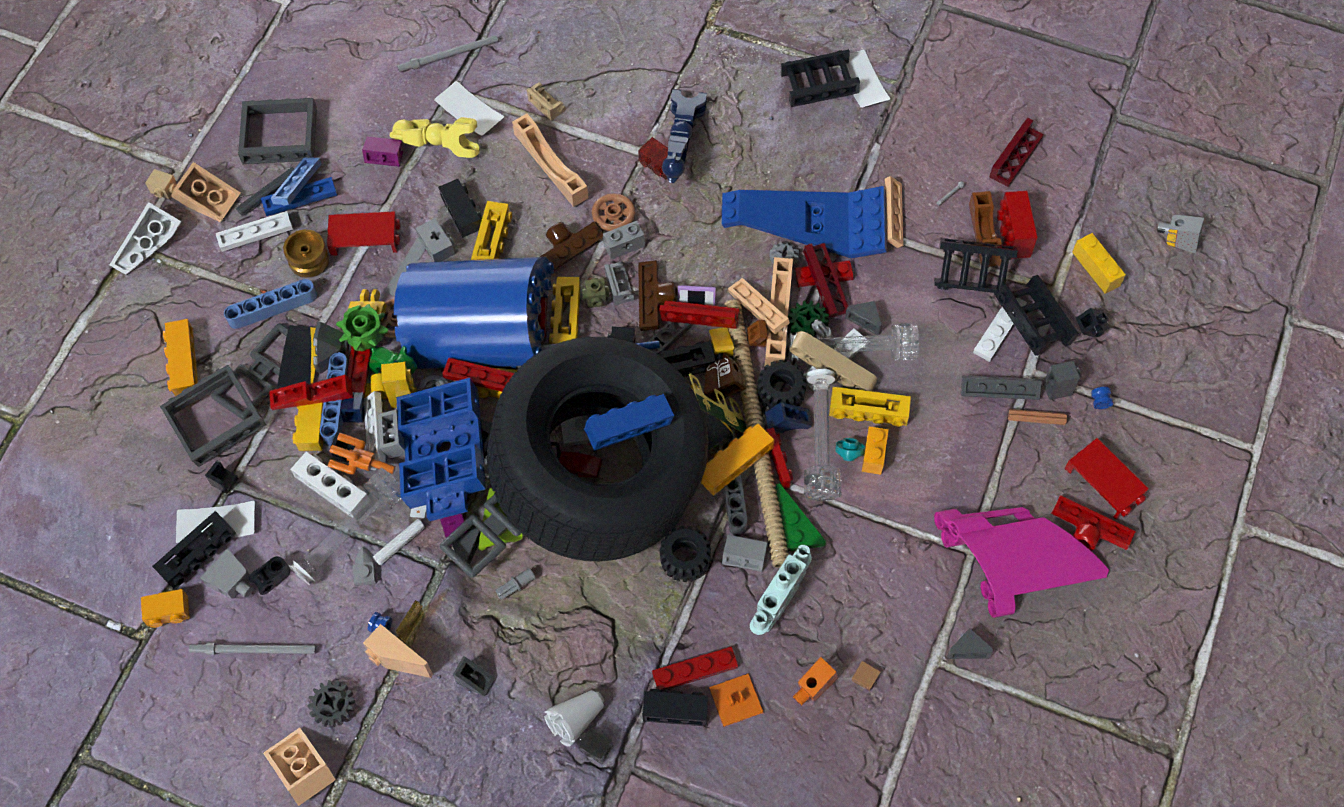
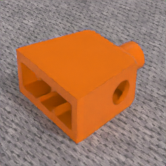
M820 657L798 681L800 690L793 698L801 706L809 698L816 701L838 679L837 672ZM811 683L817 684L814 688L808 687Z

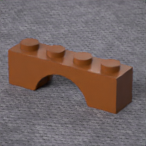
M973 192L969 202V209L976 242L1002 245L1001 238L996 237L994 230V206L991 192ZM979 254L980 262L982 263V256ZM993 255L990 258L989 267L1000 266V256Z

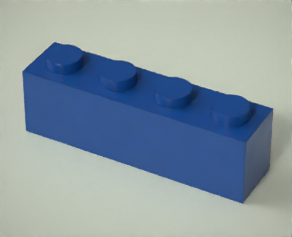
M664 394L659 396L651 395L644 401H634L620 409L613 408L606 414L592 415L586 421L584 430L595 451L670 425L674 414Z

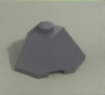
M317 321L313 337V346H315V353L317 355L313 357V365L317 373L321 374L328 369L330 357L338 352L345 355V352H348L349 344L347 340L339 341L344 334L343 332Z

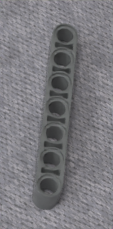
M730 425L728 426L733 434L717 444L718 451H724L729 443L736 438L735 429ZM740 474L723 488L729 531L735 536H741L747 530V513ZM735 485L738 488L730 489L728 486ZM738 503L740 507L734 508L731 504ZM738 521L741 522L743 525L738 527L735 526L733 523Z

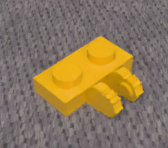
M363 289L360 293V301H350L348 308L357 305L365 307L367 304H370V307L377 314L386 312L387 305L385 301H379V290L373 289L370 296L371 301H368L369 290Z

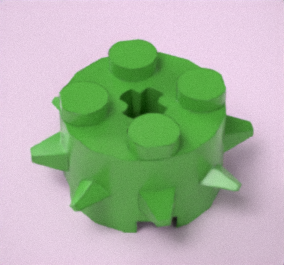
M367 304L365 307L357 305L348 308V311L344 313V319L336 323V326L340 327L344 332L339 341L347 340L348 344L356 351H365L377 346L383 340V334L388 332V329L382 326L380 321L385 316V313L377 314L370 307V304Z

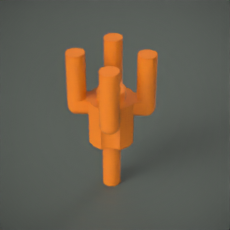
M339 433L337 440L355 446L354 450L350 449L349 451L332 445L330 448V453L347 458L349 465L330 459L328 467L351 475L355 474L357 467L367 471L374 467L392 474L396 466L375 460L374 453L364 450L365 441L343 433Z

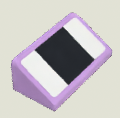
M678 286L677 302L715 306V287Z

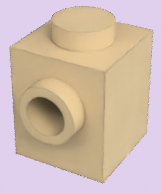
M154 169L145 184L150 193L156 197L170 200L177 182L173 175Z

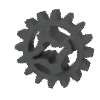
M328 680L327 686L320 683L321 689H313L315 695L309 696L312 703L308 704L307 707L312 710L309 714L312 718L315 717L316 723L322 721L324 727L328 723L335 727L337 721L341 725L343 724L342 719L344 717L350 719L348 712L354 711L351 704L355 703V699L351 697L353 692L348 690L346 684L341 686L340 681L337 680L333 685L331 680ZM328 698H330L333 701V706L335 708L334 710L332 707H330V701Z

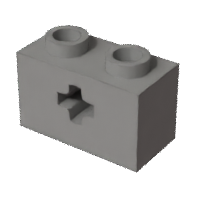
M435 218L416 228L418 238L433 262H441L455 255L453 239L446 236L445 227L442 223L439 224Z
M637 221L603 233L604 247L611 260L645 247L644 233Z
M397 410L378 414L380 449L389 459L405 455L404 437L398 431Z

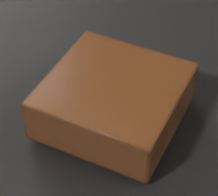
M862 661L851 681L870 691L880 671Z

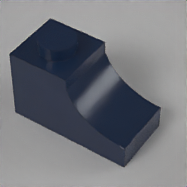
M780 402L765 412L768 429L774 428L775 432L784 433L793 429H809L813 426L810 412L807 408Z

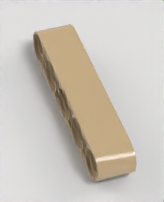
M803 331L797 333L790 348L792 354L816 369L834 371L836 373L834 377L836 381L848 389L873 391L877 382V377L812 335Z

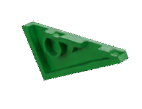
M775 484L788 552L796 551L800 545H806L809 549L826 546V540L782 485Z

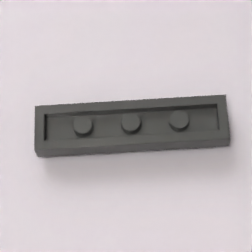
M962 375L961 396L1040 400L1042 381L1041 379Z

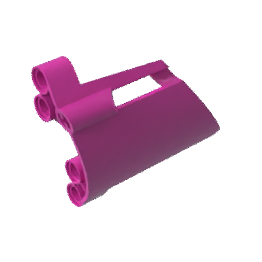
M1023 507L964 515L957 509L938 511L934 514L935 525L942 531L941 540L943 545L948 548L966 544L980 564L987 580L981 582V593L985 599H988V611L993 618L1015 613L1014 595L1107 578L1109 569L1094 553L1071 534L1044 517L1034 518L1030 514V510ZM1014 515L1020 522L993 526L987 519Z

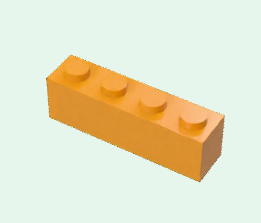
M188 319L165 323V331H163V338L167 344V347H164L165 356L168 358L166 371L170 377V380H167V386L169 391H172L175 396L182 393L184 389L198 383L193 327Z
M759 424L754 427L750 426L745 430L743 436L739 439H733L724 451H718L713 459L706 464L701 483L714 496L772 450L774 439Z

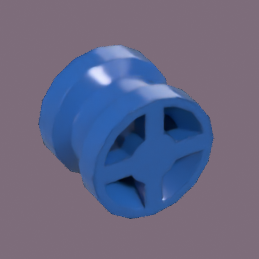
M1099 387L1091 391L1095 409H1106L1113 405V399L1110 398L1111 389L1109 387Z
M375 612L369 621L368 631L373 633L380 624L387 630H390L392 618L389 616L383 617L381 613Z

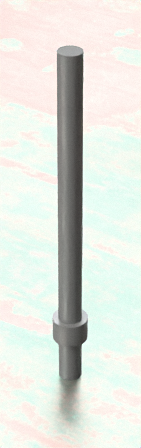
M495 35L423 58H413L409 62L397 65L399 72L411 68L414 70L427 63L496 43L498 39Z
M207 642L206 644H190L189 652L206 653V655H216V653L316 654V646L217 645L216 642Z

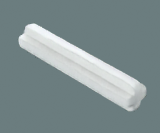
M419 519L415 520L373 556L377 564L382 565L425 528L424 524Z

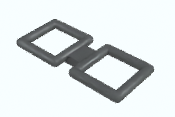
M278 323L251 351L250 356L256 360L252 366L247 368L240 364L234 370L237 377L244 374L264 388L252 401L256 408L270 394L269 391L274 389V386L266 380L273 372L279 376L280 367L260 353L280 332L287 336L288 328L281 323ZM230 380L218 387L211 397L230 412L245 420L252 414L248 406L243 411L221 396L233 383Z
M495 495L484 503V507L492 514L490 517L482 522L476 515H471L442 541L439 546L471 578L478 575L506 548V544L499 538L506 530H509L514 536L521 534L515 525L494 506L498 502ZM474 524L496 546L472 568L450 545Z

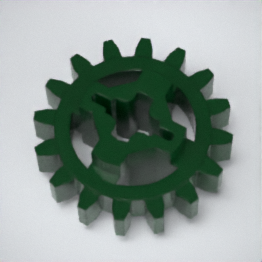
M805 300L802 305L796 303L795 308H791L790 314H788L790 322L788 327H791V333L803 331L813 337L817 336V333L812 328V323L819 319L828 327L829 314L825 313L826 308L820 309V303L813 305L812 300L809 304H806Z

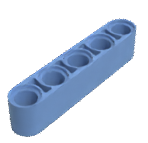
M303 279L226 307L224 316L231 328H242L311 303L317 298V292L311 280Z
M338 352L330 357L327 379L341 375L347 376L349 362L343 353ZM342 400L323 403L320 434L324 442L331 446L336 432L342 433L343 420L340 411ZM330 432H334L333 435L327 436Z

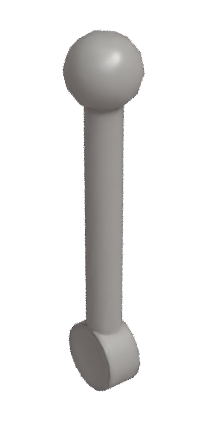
M960 181L958 183V186H956L952 191H950L947 195L941 198L936 204L940 206L947 198L954 194L958 189L964 188L965 183L963 181Z

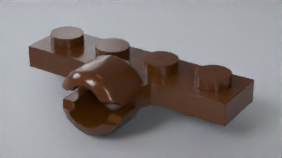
M558 222L551 226L546 233V237L553 245V248L540 257H546L553 263L554 270L602 240L603 233L595 222L574 234L569 231L564 222Z
M657 260L639 262V328L641 331L659 329L660 305H664L665 301L677 302V287L673 281L658 282Z

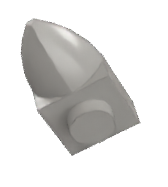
M365 547L360 549L353 565L355 587L376 584L374 560Z

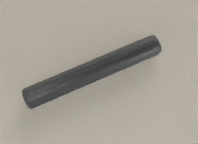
M291 167L236 207L237 212L243 216L260 204L262 197L274 194L294 168Z

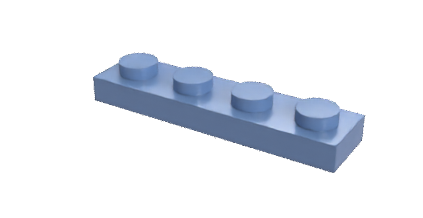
M304 157L271 197L272 203L283 206L289 205L321 166L320 158Z

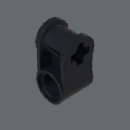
M275 556L260 568L254 570L248 579L258 587L260 595H265L289 576L290 567L283 558ZM282 565L279 571H275L277 566Z

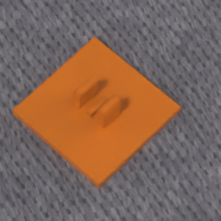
M749 674L709 687L723 727L763 713Z

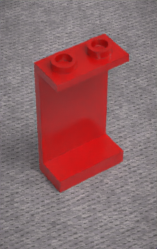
M395 211L328 215L327 248L331 256H338L339 247L391 245L393 253H397V245H400V235L397 234L398 230L401 229L400 219H397Z
M1098 438L1073 456L1064 468L1069 474L1076 470L1116 510L1113 516L1115 520L1121 515L1126 517L1133 510L1131 508L1133 505L1137 504L1139 506L1147 498L1145 495L1149 488Z

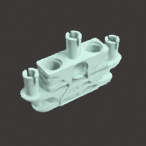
M800 545L793 556H787L757 604V612L750 622V629L754 634L762 635L769 632L795 595L812 560L808 546Z

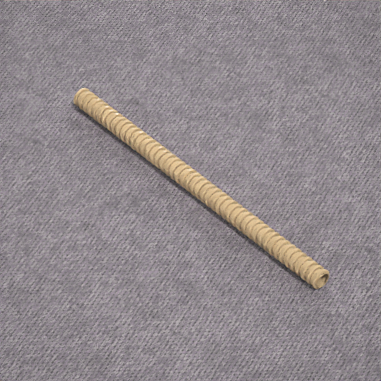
M734 299L725 302L724 307L740 309L737 329H728L734 345V360L740 366L746 388L740 391V395L742 397L747 428L759 424L765 430L764 423L762 422L763 418L761 417L762 412L759 406L760 402L757 395L758 391L756 390L757 386L754 379L755 375L753 374L754 370L749 353L747 334L745 332L746 328L744 327L745 323L743 322L741 302ZM768 452L754 463L755 474H757L756 479L758 490L760 491L759 496L761 497L760 502L763 508L767 537H769L768 543H770L772 566L780 568L789 554L787 553L788 548L785 547L787 542L785 541L786 537L784 535L781 513L779 512L777 490L775 489L776 485L774 484L775 480Z

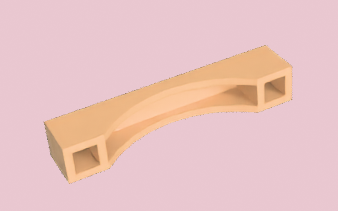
M528 113L512 121L514 135L570 204L575 207L587 200V185L577 173L568 169L556 156L537 124Z
M774 257L770 303L788 318L793 259ZM787 326L776 334L768 328L765 366L767 364L771 366L773 361L779 363V360H783V363L785 362Z

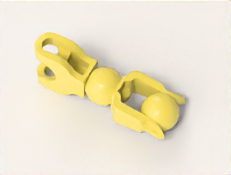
M460 117L453 124H446L445 127L439 123L431 124L428 119L411 121L402 119L394 123L392 132H390L391 138L402 140L403 143L418 147L428 142L435 146L442 145L449 148L458 157L473 158L480 153L479 145L470 142L465 136V133H472L477 128V121L473 118Z

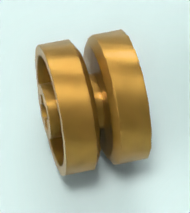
M303 229L292 233L285 240L283 246L284 255L294 274L310 278L319 275L327 268L330 258L324 240L319 233Z

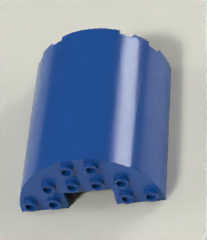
M546 257L410 263L406 266V272L401 273L395 292L394 315H397L398 326H395L396 341H400L401 348L403 346L407 348V355L414 359L418 366L417 369L445 368L448 358L486 367L522 366L524 363H527V360L542 351L541 343L544 340L545 334L538 323V314L541 313V297L548 298L549 290L552 288L551 274L554 273V265Z

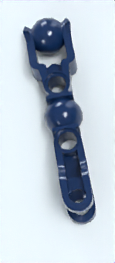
M672 90L670 111L675 115V119L670 130L668 157L662 163L663 173L667 176L669 183H675L685 170L689 140L693 135L694 121L705 114L707 93L699 92L696 97L687 98L681 94V90Z

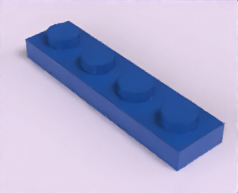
M332 177L306 184L289 205L273 204L271 197L274 194L262 197L261 201L266 216H270L336 196L337 193Z

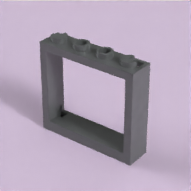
M287 98L280 100L242 101L238 155L242 164L300 162L304 157L314 158L317 107L314 99ZM307 112L305 145L247 148L250 115Z
M229 365L221 369L218 368L215 373L202 378L197 384L184 389L182 393L168 399L169 401L160 406L190 459L198 467L266 426L262 416ZM232 380L251 411L252 416L195 450L174 414Z

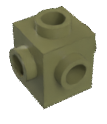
M604 278L585 280L586 288H582L583 299H587L588 308L607 306L606 297H609L608 285L604 286Z

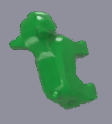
M405 346L401 348L399 354L384 347H378L377 349L373 347L371 349L372 356L369 362V369L375 374L380 373L378 368H381V364L405 362L407 369H411V374L418 368L414 359L407 355V348Z

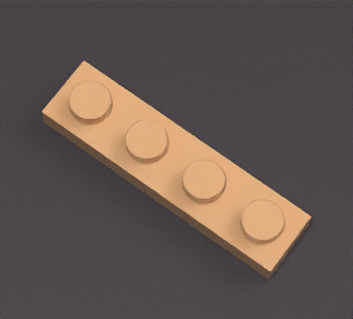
M889 176L885 178L887 242L899 248L903 246L902 184Z
M743 278L728 288L729 294L736 300H739L758 320H765L766 327L774 334L790 323L789 319Z

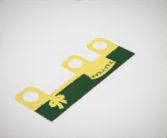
M689 374L701 410L744 433L747 427L738 403L734 399L729 398L733 413L728 409L723 394L717 389H714L719 404L704 396L697 377ZM693 378L697 381L699 390L695 387ZM718 393L722 396L724 404L719 400ZM733 402L737 405L739 413L734 409Z

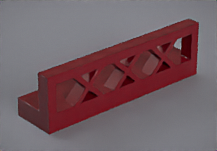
M1026 118L992 166L990 178L1009 187L1044 136V134L1031 128L1034 120ZM1030 134L1036 137L1037 139L1035 141L1028 142L1026 136ZM1026 147L1027 153L1019 154L1018 148ZM1010 160H1018L1019 165L1010 166ZM1009 172V179L1007 180L999 176L1000 173Z
M812 243L805 245L803 253L823 307L826 308L825 312L829 314L828 320L846 314L848 304L825 243L813 246ZM822 249L824 254L822 261L817 259L815 251ZM821 266L830 270L828 278L824 277ZM828 283L836 286L837 291L835 295L830 293ZM834 300L842 303L844 310L837 312Z

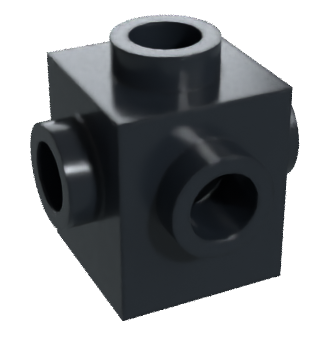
M1090 308L1076 317L1079 328L1084 335L1094 338L1099 337L1110 328L1107 323L1108 317L1103 311Z

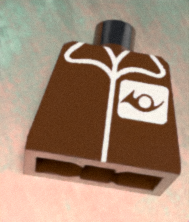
M726 353L717 354V362L706 367L704 394L714 402L718 401L714 389L719 390L724 398L746 389L739 364L728 357ZM718 393L719 400L723 399L722 396Z

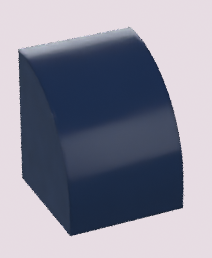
M353 392V398L342 400L340 411L343 422H363V392Z

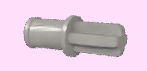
M816 319L812 323V328L817 333L818 339L822 340L829 347L835 346L837 341H835L836 338L832 335L831 329L825 326L822 321Z
M528 568L518 576L511 577L510 581L496 589V593L502 600L515 591H520L521 587L536 578L530 568Z

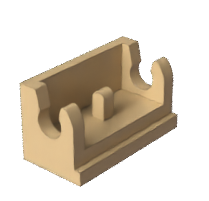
M538 82L527 89L528 101L552 121L563 113L566 108L562 106L563 102L556 101L541 87L542 84Z

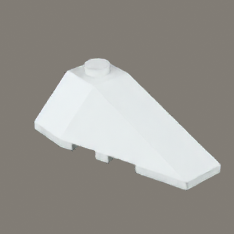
M148 202L109 265L127 275L170 240L180 226L181 221Z

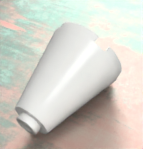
M590 690L548 708L544 712L547 713L544 716L545 721L554 736L560 735L562 738L560 742L562 744L571 746L603 709L604 698L599 692Z

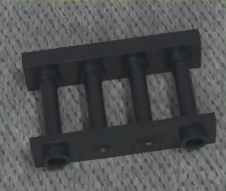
M849 49L781 63V77L788 76L793 89L789 94L790 106L796 107L859 93V77L851 78L846 63H849ZM839 65L844 80L834 82L829 67ZM822 69L827 83L817 85L812 71ZM805 72L810 87L800 89L795 74Z
M940 238L939 246L945 253L941 278H934V286L942 290L957 288L990 292L996 296L1001 287L1005 285L1009 260L1017 258L1018 250L1015 246ZM954 251H961L964 254L959 281L948 279L952 253ZM973 253H978L982 256L978 283L967 282L971 255ZM993 255L1000 256L1001 258L997 285L986 284L989 262Z
M1039 275L1032 276L1025 288L1013 292L1005 284L995 296L1035 356L1040 354L1046 343L1060 339L1064 346H1068L1079 335ZM1030 295L1035 303L1021 307L1016 298ZM1039 309L1045 318L1031 322L1026 313ZM1050 324L1055 333L1041 337L1036 328Z

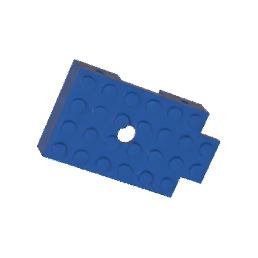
M466 378L396 397L398 431L404 437L405 462L399 463L401 499L410 509L426 505L427 519L429 521L468 512L467 494L486 489L478 388L471 378ZM448 441L451 443L448 451L438 453L442 442Z

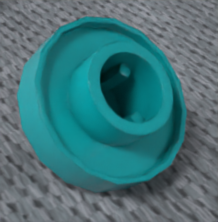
M844 438L836 442L835 451L845 461H854L864 455L865 446L857 439Z

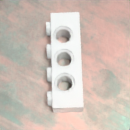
M305 452L290 469L294 477L355 520L370 502L367 496L368 492L360 485L358 487L353 485V481L346 475L340 476L336 469L323 464V460L316 454L310 455L308 452ZM321 471L318 475L313 476L315 472ZM330 482H335L334 485L328 486ZM351 492L349 496L343 497L345 493Z

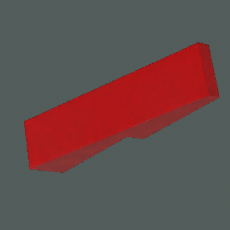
M346 375L312 384L304 381L269 391L270 408L272 410L353 398L352 381Z

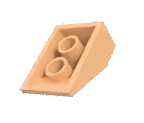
M193 162L173 189L171 197L186 207L221 222L241 193Z
M381 624L363 642L367 649L365 653L376 666L381 664L386 669L429 678L433 676L428 663Z
M298 728L263 753L298 806L336 780L301 728Z

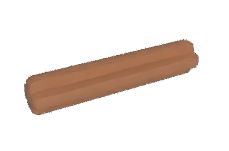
M1010 409L1008 420L1065 425L1067 414Z

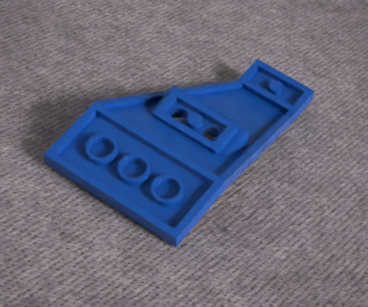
M884 186L849 193L736 190L722 193V226L728 228L744 225L805 245L812 243L813 246L825 243L828 252L848 258L887 252L886 189Z

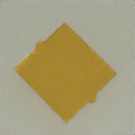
M416 600L396 629L397 638L403 643H406L424 614L423 606Z

